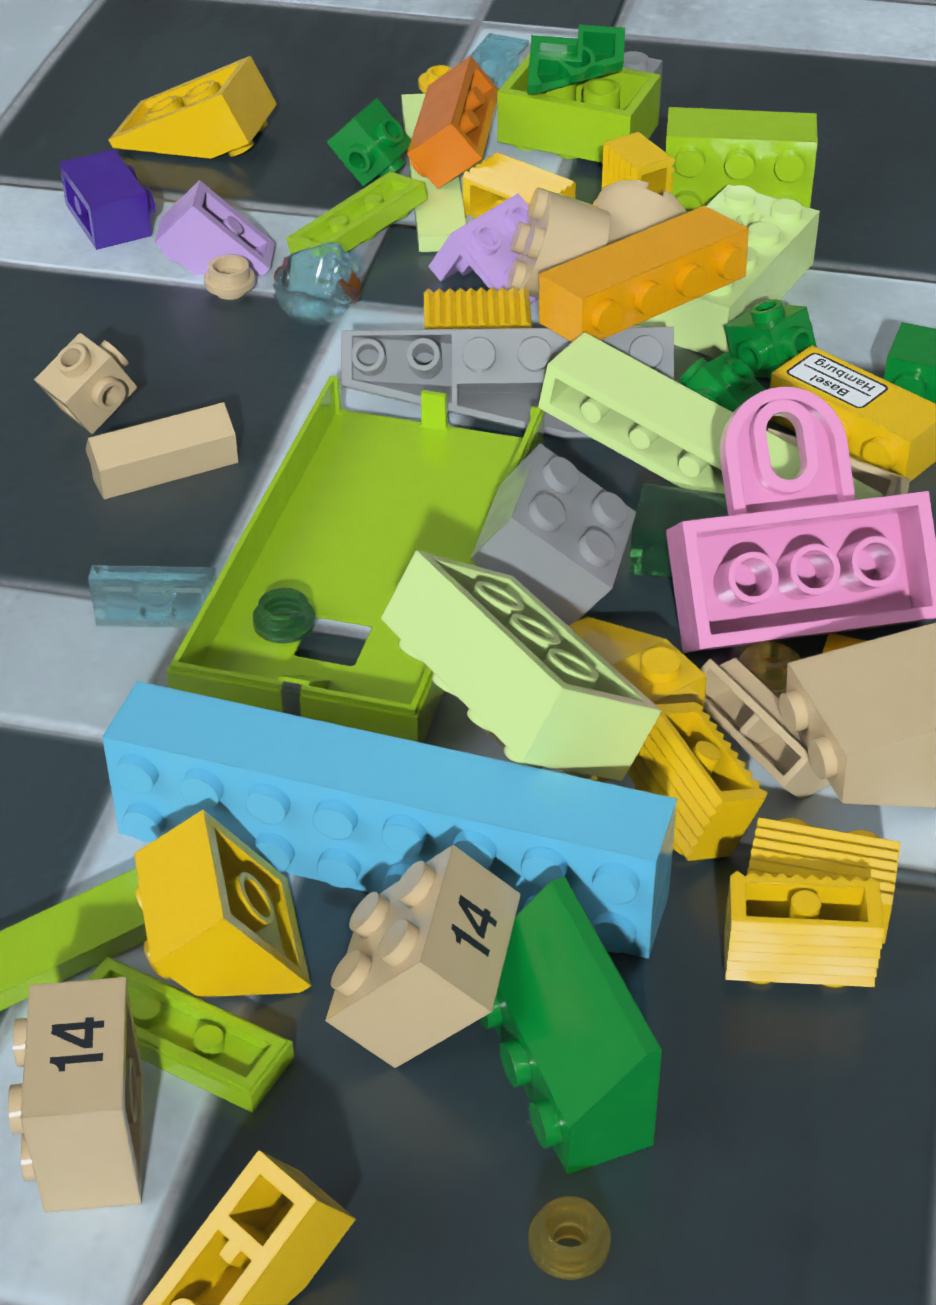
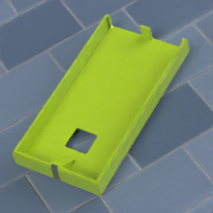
M329 376L166 670L168 688L423 743L444 690L433 682L432 676L434 672L423 661L413 658L399 647L398 644L401 639L381 617L416 550L480 567L471 561L470 558L498 488L540 443L544 445L545 411H541L538 407H531L530 422L523 438L450 426L448 423L447 393L421 391V422L348 411L342 407L339 377ZM313 618L334 620L372 628L354 666L295 656Z

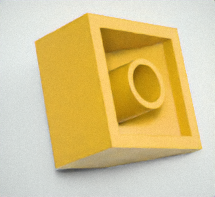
M204 809L134 853L139 882L135 892L137 901L143 910L147 940L144 942V952L151 967L159 976L165 979H173L196 997L301 993L311 987L288 879Z

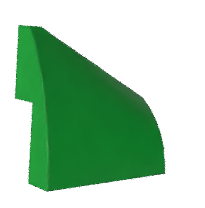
M579 24L577 38L531 35L527 94H538L622 71L624 64L625 28Z

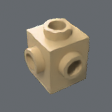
M79 333L63 348L58 356L34 379L64 413L91 434L137 388L123 370L129 364L125 357L106 340L98 346L82 333Z

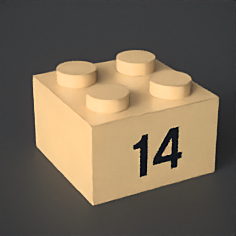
M451 845L426 863L423 861L414 863L398 882L380 894L377 892L368 894L353 912L349 927L353 931L346 955L332 975L331 987L335 991L325 1021L394 1068H397L491 1013L521 894L454 845Z
M126 977L29 985L27 1018L15 1019L13 1026L14 1057L17 1067H24L23 1083L11 1084L8 1092L10 1130L13 1135L22 1134L21 1168L24 1181L37 1182L44 1213L141 1204L144 1072Z

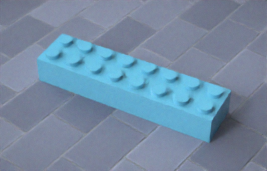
M140 681L135 683L102 736L119 834L132 836L144 842H153L204 809L279 872L326 882L339 888H352L369 893L377 892L378 894L398 882L414 863L418 861L426 863L451 845H454L521 894L516 915L550 881L565 877L606 951L614 953L623 952L649 959L669 897L677 798Z

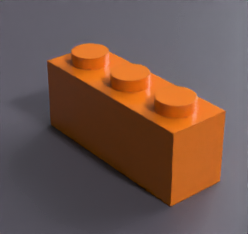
M471 55L428 85L407 155L415 171L420 176L427 177L437 189L482 160L497 103V91L499 89Z

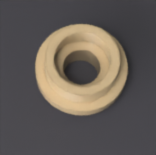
M222 255L209 262L208 271L204 275V284L207 291L217 295L219 298L234 300L242 297L254 287L255 274L244 257Z

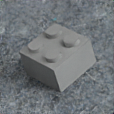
M540 443L500 484L470 560L482 568L515 577L565 624L570 625L578 621L612 589L636 512L625 505L617 495L607 492L578 471L570 461L557 456Z

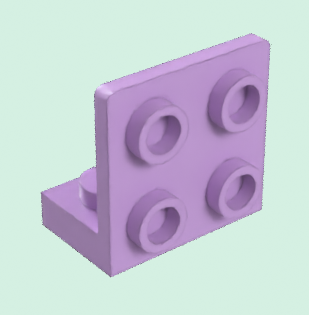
M517 193L452 232L428 267L440 281H443L457 271L464 276L474 270L489 289L493 287L498 291L504 287L508 291L506 288L508 274L512 263L518 258V253L511 252L510 250L511 241L517 224L520 221L528 224L530 219L528 217L529 205ZM529 296L530 305L539 300L538 298Z

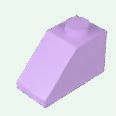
M200 180L161 217L155 239V244L160 247L163 254L169 260L181 264L192 274H205L208 271L209 262L218 256L238 255L248 261L249 267L254 271L255 275H264L270 270L275 242Z

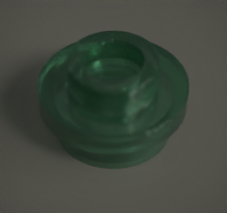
M292 588L273 589L266 592L259 599L258 606L253 612V627L255 632L267 641L273 643L296 642L304 639L313 631L315 627V611L302 592Z

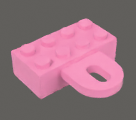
M795 387L770 388L754 395L741 404L728 419L720 442V461L728 516L682 521L666 530L683 653L936 619V537L929 491L856 500L848 442L844 427L830 405L809 391ZM772 416L787 418L791 421L796 431L800 470L793 480L780 478L771 467L766 426Z

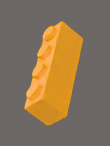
M701 206L539 273V323L570 342L576 340L584 332L601 341L746 277L749 228L706 206Z

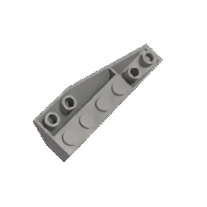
M630 327L601 340L674 380V327ZM548 328L341 330V386L420 406L422 390L447 393L449 413L526 431L530 422V409L532 406L538 407L548 363L572 342ZM545 412L544 435L563 440L593 439Z

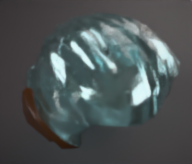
M335 242L322 243L311 248L296 251L284 258L282 266L278 267L274 274L275 283L273 287L275 293L273 295L278 300L281 310L286 312L290 319L308 326L332 323L341 317L352 304L357 303L362 284L360 281V271L355 259L343 250L341 244Z

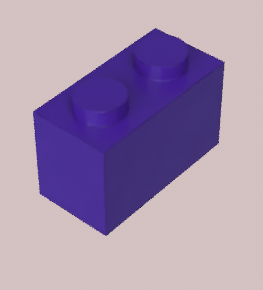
M115 149L59 162L65 204L96 250L152 236L150 216H154L156 213L152 193L147 186H141L133 166H126Z

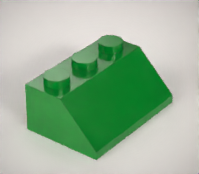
M562 877L552 880L515 916L492 1012L479 1019V1021L486 1030L495 1028L501 1040L499 1050L505 1074L514 1088L523 1085L531 1101L529 1103V1116L536 1138L544 1149L553 1146L568 1175L654 1145L662 1049L567 879Z

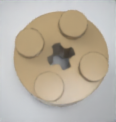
M537 187L529 205L528 217L530 219L528 224L520 221L513 234L510 250L511 252L518 253V258L512 263L506 288L510 290L514 287L519 291L524 286V288L529 290V296L539 299V273L607 246L610 231V213L596 205Z

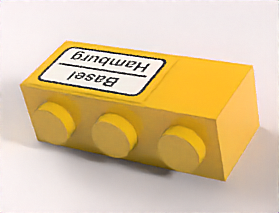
M812 345L772 372L770 388L795 387L804 389L817 395L830 405L844 427L850 457L909 478L910 482L936 462L935 403ZM772 416L769 419L796 433L793 424L787 418Z

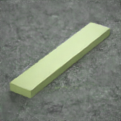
M425 94L401 95L404 131L410 139H412ZM408 156L410 178L425 183L428 199L414 208L419 252H436L441 249L452 232L466 225L459 175L437 189L427 177H422L415 171Z

